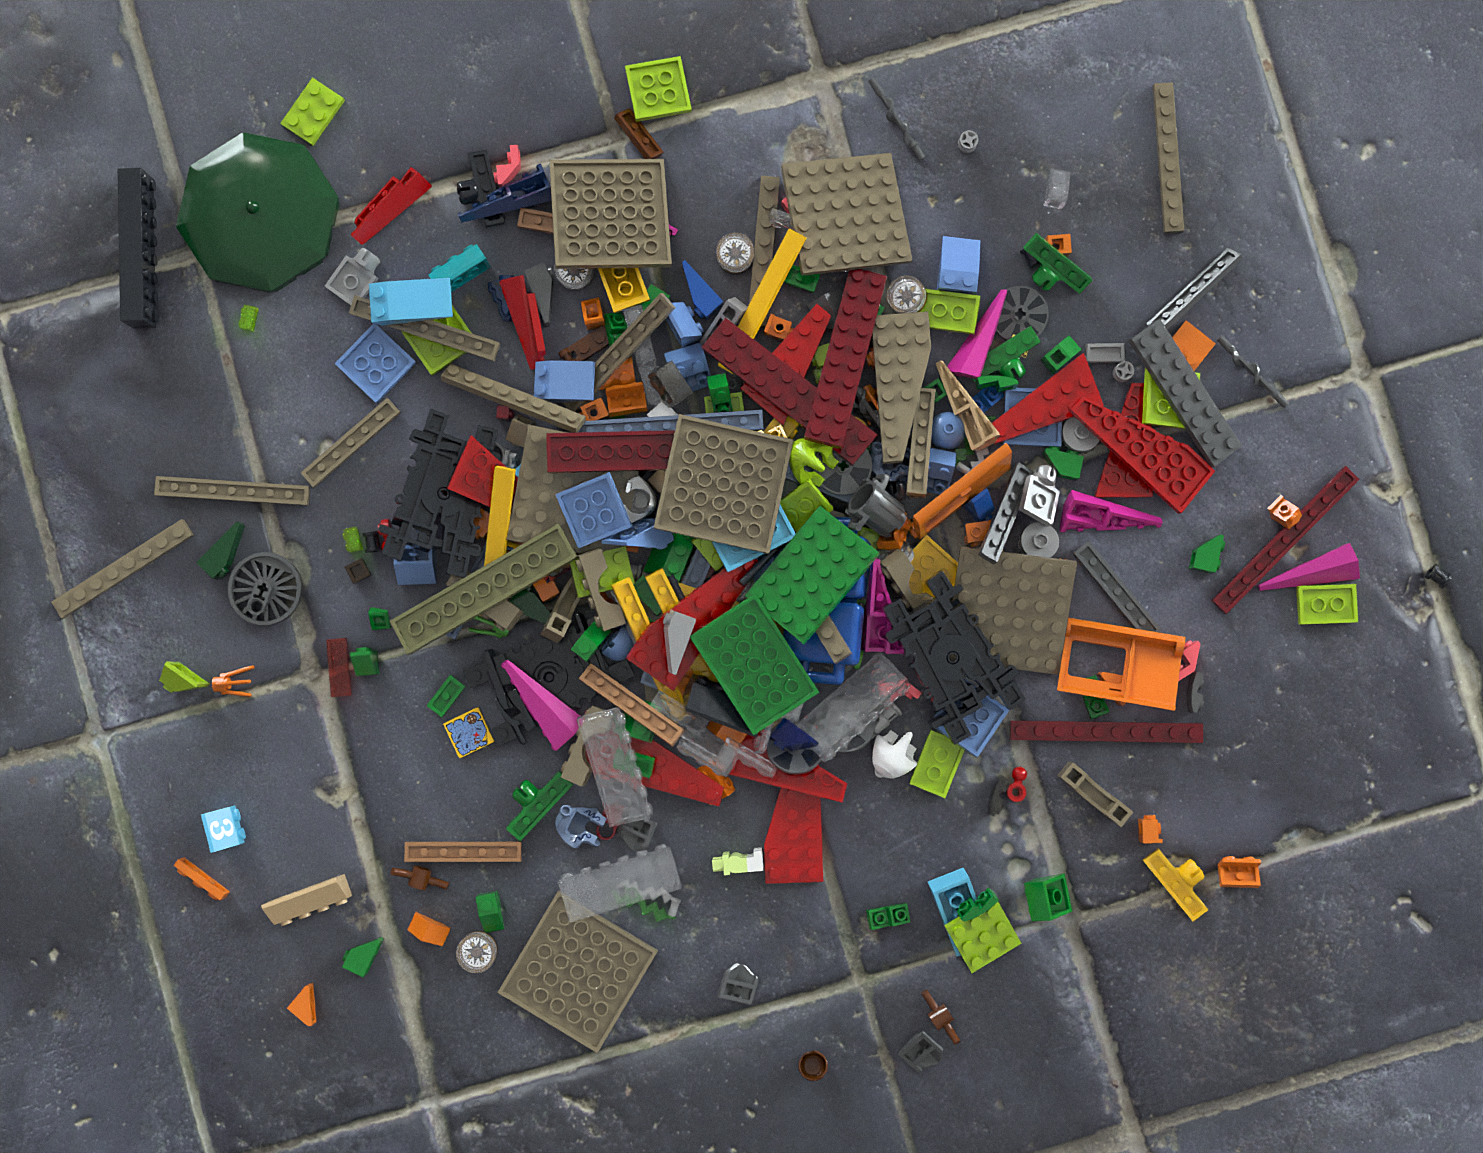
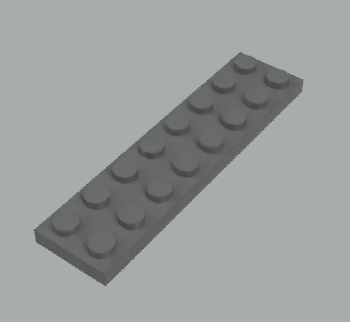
M1160 319L1154 321L1128 340L1211 467L1217 466L1242 446Z

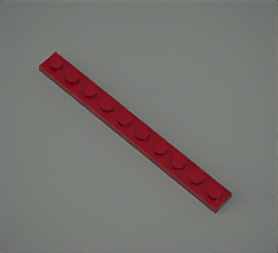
M1344 466L1300 510L1302 517L1299 522L1290 529L1283 527L1211 601L1224 614H1227L1360 479L1347 466Z
M1010 720V740L1203 743V724Z

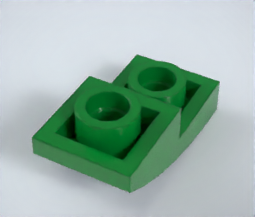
M606 313L604 315L610 346L628 328L622 313Z
M1096 675L1087 678L1098 680ZM1081 695L1091 720L1110 712L1105 699Z
M988 887L979 894L976 901L969 897L966 901L962 902L957 913L963 922L969 921L988 911L999 899L994 891Z
M907 903L866 910L870 930L910 923Z

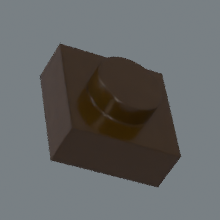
M363 558L345 566L353 584L371 576Z

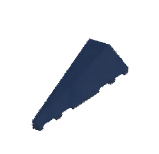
M538 164L536 166L537 170L530 174L525 172L522 174V179L515 182L510 181L487 195V200L481 204L474 203L471 210L464 213L459 212L458 217L461 223L551 201V187L542 165Z

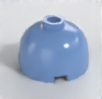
M942 412L934 416L931 443L941 450H952L958 447L965 437L964 424L961 418L952 412Z
M626 624L618 626L616 629L619 632L612 633L601 649V654L610 660H624L634 646L626 629Z

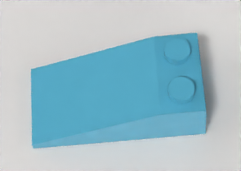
M450 278L386 281L369 284L372 323L383 326L453 317Z
M964 868L928 881L944 925L959 917L957 910L962 902L966 901L969 897L974 901L977 900L970 878ZM947 932L956 956H960L961 954Z

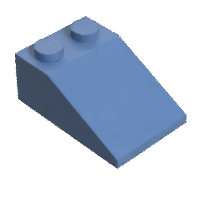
M942 237L937 290L971 295L976 294L979 277L980 240Z
M684 302L672 303L676 308L666 318V321L681 348L702 339L701 333L704 331L700 323H695L692 317L695 315L691 307H686Z
M535 362L534 396L551 403L594 400L595 362Z
M645 517L631 523L632 527L602 539L601 542L602 544L664 549L668 546V543L674 541V538L670 532L653 529L656 518Z

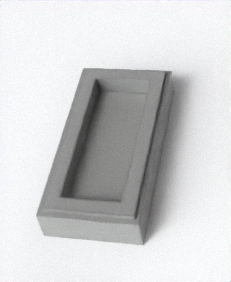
M1124 343L1085 344V357L1088 364L1120 363L1125 361Z

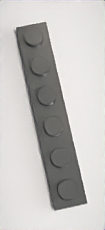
M1227 248L1146 325L1149 326L1154 321L1160 319L1168 330L1243 260L1242 255Z
M1019 462L1014 465L978 552L980 557L993 565L999 560L1019 511L1026 476L1034 474L1032 470Z
M1089 541L1073 552V555L1133 628L1153 632L1162 631Z

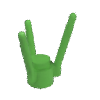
M480 616L474 619L493 626L494 631L468 629L470 632L492 635L502 638V636L507 637L509 630L504 629L502 631L494 625L495 622Z

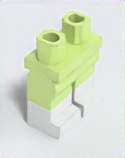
M762 847L754 848V853L740 854L739 852L730 854L729 852H723L721 857H713V872L724 871V875H730L731 872L763 871Z

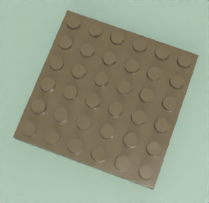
M891 153L781 165L792 230L807 238L798 254L801 276L906 264L913 261Z
M664 159L549 160L555 269L671 267Z
M679 414L653 529L769 554L793 439Z
M528 425L506 540L525 543L551 527L560 524L575 553L583 554L598 548L606 551L624 546L602 544L601 540H598L581 548L577 547L555 494L608 472L547 473L546 433L568 432ZM639 471L610 472L623 505H626L631 511L635 489L629 493L625 491L628 481L638 476Z
M960 546L954 586L960 584L964 589L953 596L952 601L957 598L965 604L969 615L975 614L978 616V623L973 625L981 629L990 644L995 645L990 650L991 655L1000 653V660L1005 667L1014 665L1018 670L1059 675L1077 562L1001 552L998 562L993 565L978 555L980 549ZM951 654L949 657L950 661H954L956 658L954 654Z
M558 890L497 993L598 1053L658 950Z

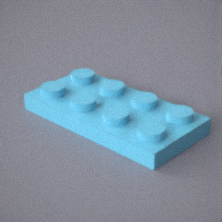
M779 505L770 551L791 541L796 535L781 505ZM712 542L727 573L765 554Z

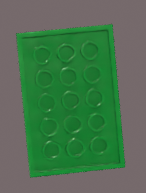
M819 506L745 596L748 598L756 593L771 618L805 645L880 553Z
M756 593L690 635L696 648L753 735L819 693Z

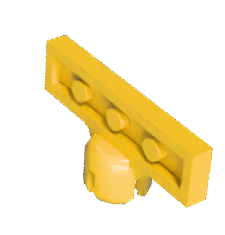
M1159 848L1143 859L1144 863L1192 921H1195L1208 911V908L1193 891L1194 885L1204 879V874L1192 859L1187 860L1179 867H1174Z

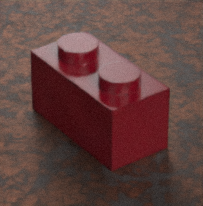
M497 405L496 418L499 421L511 422L514 418V412L509 407Z

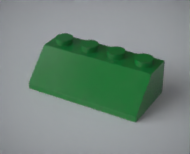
M672 533L674 541L668 543L666 548H652L643 572L651 574L663 568L667 577L674 574L677 582L680 583L695 547L691 542L694 538Z

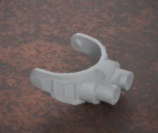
M495 442V446L501 449L502 463L507 468L516 469V461L519 460V454Z

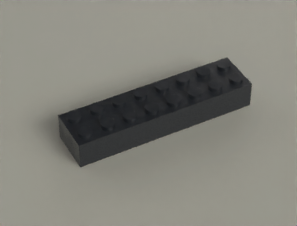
M117 168L120 321L133 329L156 328V322L159 320L158 312L156 311L158 294L155 286L158 283V276L155 273V266L158 263L155 254L157 238L154 233V228L157 227V221L154 217V210H156L157 206L154 198L156 182L142 168Z

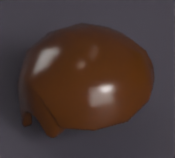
M809 1051L800 1058L798 1069L803 1078L808 1081H818L827 1073L828 1061L821 1052Z

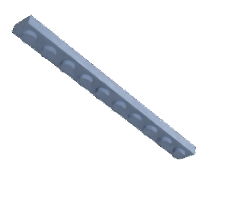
M762 410L686 415L753 431L764 430ZM679 415L585 421L578 432L675 430Z

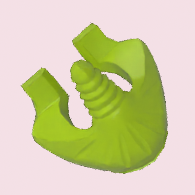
M799 438L793 442L789 465L793 475L800 484L810 479L813 484L820 487L825 479L815 471H805L804 466H809L816 469V471L823 472L825 467L815 456V452L819 451L822 455V462L831 469H834L839 461L833 456V447L804 440V438Z

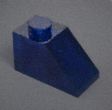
M785 717L771 734V737L776 740L774 744L782 750L787 748L790 751L816 747L819 744L814 738Z

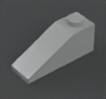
M736 297L728 299L701 339V346L704 345L725 318L738 327L748 307Z
M670 609V612L666 613L663 624H665L664 636L668 671L676 675L696 619Z

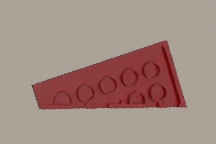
M816 304L772 354L805 378L820 341L832 318L831 315ZM745 383L740 389L784 427L788 415Z
M1084 353L992 423L1000 434L994 445L1073 418L1074 416L1069 410L1081 396H1085L1104 406Z
M1144 383L1130 384L1121 411L1122 416L1132 418L1142 423ZM1109 450L1094 497H1153V490Z
M470 435L447 489L491 507L495 467L506 466ZM515 475V481H514L512 507H513V502H514V497H515V492H516V486H517V481H518V477H517L516 475Z
M763 730L758 732L757 737L747 734L740 746L735 750L730 775L843 803L847 783L820 766L804 774H788L777 769L768 758L766 744L769 734Z

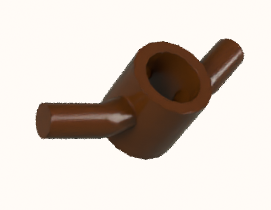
M414 865L412 871L393 867L390 871L391 875L408 878L407 885L416 889L426 890L428 884L446 890L449 886V882L430 877L432 871L422 866Z
M927 989L922 991L921 995L932 1010L927 1015L939 1031L944 1028L954 1045L960 1043V1038L950 1025L954 1019L944 1003L938 1006Z

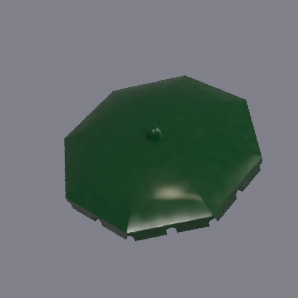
M243 132L190 165L176 228L209 279L219 283L239 287L244 286L248 289L270 293L281 290L295 281L298 275H304L323 263V259L325 256H328L333 235L331 230L332 226H335L340 204L338 202L339 197L305 145Z

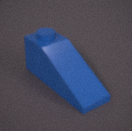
M684 260L682 267L695 307L694 312L699 318L704 317L708 320L723 306V301Z
M987 488L963 506L976 522L988 521L993 517L991 513L995 511Z

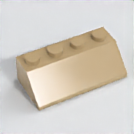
M345 874L271 900L261 905V907L274 925L280 923L281 926L293 922L292 918L299 916V919L311 916V911L317 910L319 913L329 909L328 905L336 903V906L348 902L347 898L351 897L352 894Z

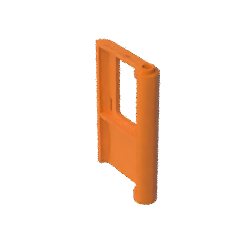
M1007 443L1002 445L913 515L911 530L908 531L914 539L918 538L921 540L1006 473L1011 467L1012 450Z
M1068 618L1057 691L1175 711L1185 637ZM1080 641L1124 649L1126 655L1122 682L1116 684L1070 676L1068 674L1072 642Z

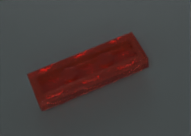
M347 638L328 639L326 644L331 697L351 696Z

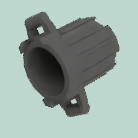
M878 474L872 479L873 481L868 478L863 479L862 485L855 491L849 501L848 509L846 508L845 513L851 517L848 524L850 530L860 531L862 526L866 524L877 534L887 538L892 536L890 532L895 528L901 529L907 518L905 514L906 508L885 491L890 479L888 474Z

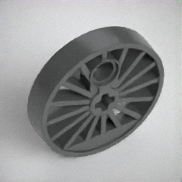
M269 552L255 553L241 560L233 569L228 581V597L231 606L241 618L257 625H272L286 620L297 610L303 595V582L297 568L286 558ZM250 562L256 572L257 577L245 567ZM257 562L262 563V566H263V575H262V573H261V570H260V568H259ZM268 565L271 566L269 575H268ZM276 569H280V571L275 575ZM240 572H245L255 583L239 578ZM285 572L291 573V575L279 580ZM294 578L296 579L297 585L295 586H279ZM236 581L253 586V588H235ZM263 586H266V588H268L267 592L262 590ZM297 589L296 597L277 591ZM235 592L252 593L237 600ZM276 595L294 601L291 608ZM249 600L247 606L242 610L239 604ZM275 601L287 611L284 615L281 616ZM258 602L262 604V609L259 612L255 610V605ZM270 605H271V607H272V609H273V612H274V614H275V616H276V618H277V619H274V620H271V621H270ZM248 612L253 615L252 618L247 615ZM264 615V621H258V617Z

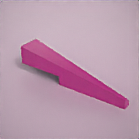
M1000 290L977 323L975 334H969L947 367L953 375L972 379L981 377L1006 299L1007 290Z
M1071 490L1063 504L1059 529L1060 532H1066L1069 529H1077L1078 532H1081L1084 529L1095 528L1097 531L1122 530L1131 526L1143 529L1144 526L1155 525L1157 528H1160L1163 522L1160 517Z
M1344 544L1258 584L1257 587L1259 591L1356 580L1360 578L1359 560L1351 544Z
M876 558L870 566L861 648L865 652L903 654L904 650L901 646H898V641L889 643L883 638L892 627L882 607L889 604L891 600L886 588L880 559Z
M505 660L501 667L506 670L511 678L512 685H515L519 691V696L533 719L540 725L543 730L542 734L548 738L552 745V750L557 751L575 735L585 719L509 660Z

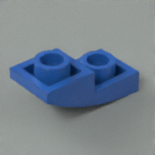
M996 386L983 388L972 399L984 413L1005 395L1002 392L997 393Z

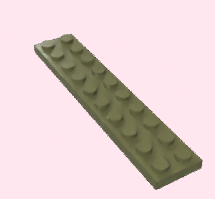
M557 524L390 620V623L407 655H411L578 559L560 524Z

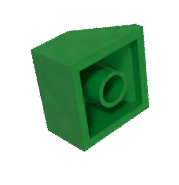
M1065 873L1036 878L1024 883L1031 921H1051L1072 912Z

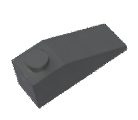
M544 262L524 270L532 293H535L536 303L548 327L551 325L554 288L552 278L555 276L551 266L547 268Z

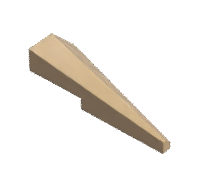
M943 361L935 363L954 415L959 416L964 424V431L971 450L980 451L994 444L1000 436L997 429Z

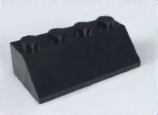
M692 674L683 692L685 711L757 737L758 733L752 734L719 682H713L703 675Z

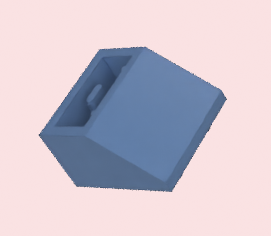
M700 342L664 353L677 396L708 387L707 376L711 375Z
M930 447L927 492L940 495L949 488L955 469V452Z
M406 545L401 560L393 559L398 585L437 584L436 549H431L426 553Z

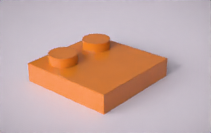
M1187 320L1183 322L1172 336L1193 371H1195L1216 344Z

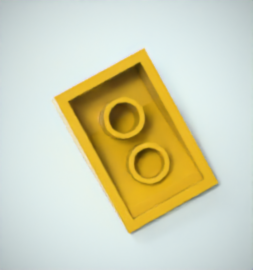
M598 268L614 313L650 301L639 268Z

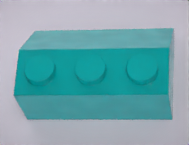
M475 244L474 246H467L460 255L450 257L444 265L434 267L428 275L431 279L450 278L452 293L490 269L491 266L478 245Z

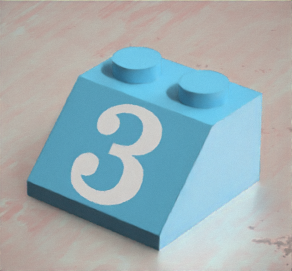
M235 806L201 814L211 853L245 843V831L241 828L239 822L241 815Z

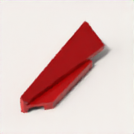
M410 167L400 181L393 176L355 218L354 224L357 228L351 233V236L361 245L365 244L431 189L432 185L412 167Z
M524 275L503 279L499 283L529 368L534 370L535 362L545 361L544 356L546 355L535 293H526Z

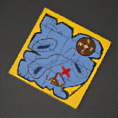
M479 707L443 723L459 758L495 742Z

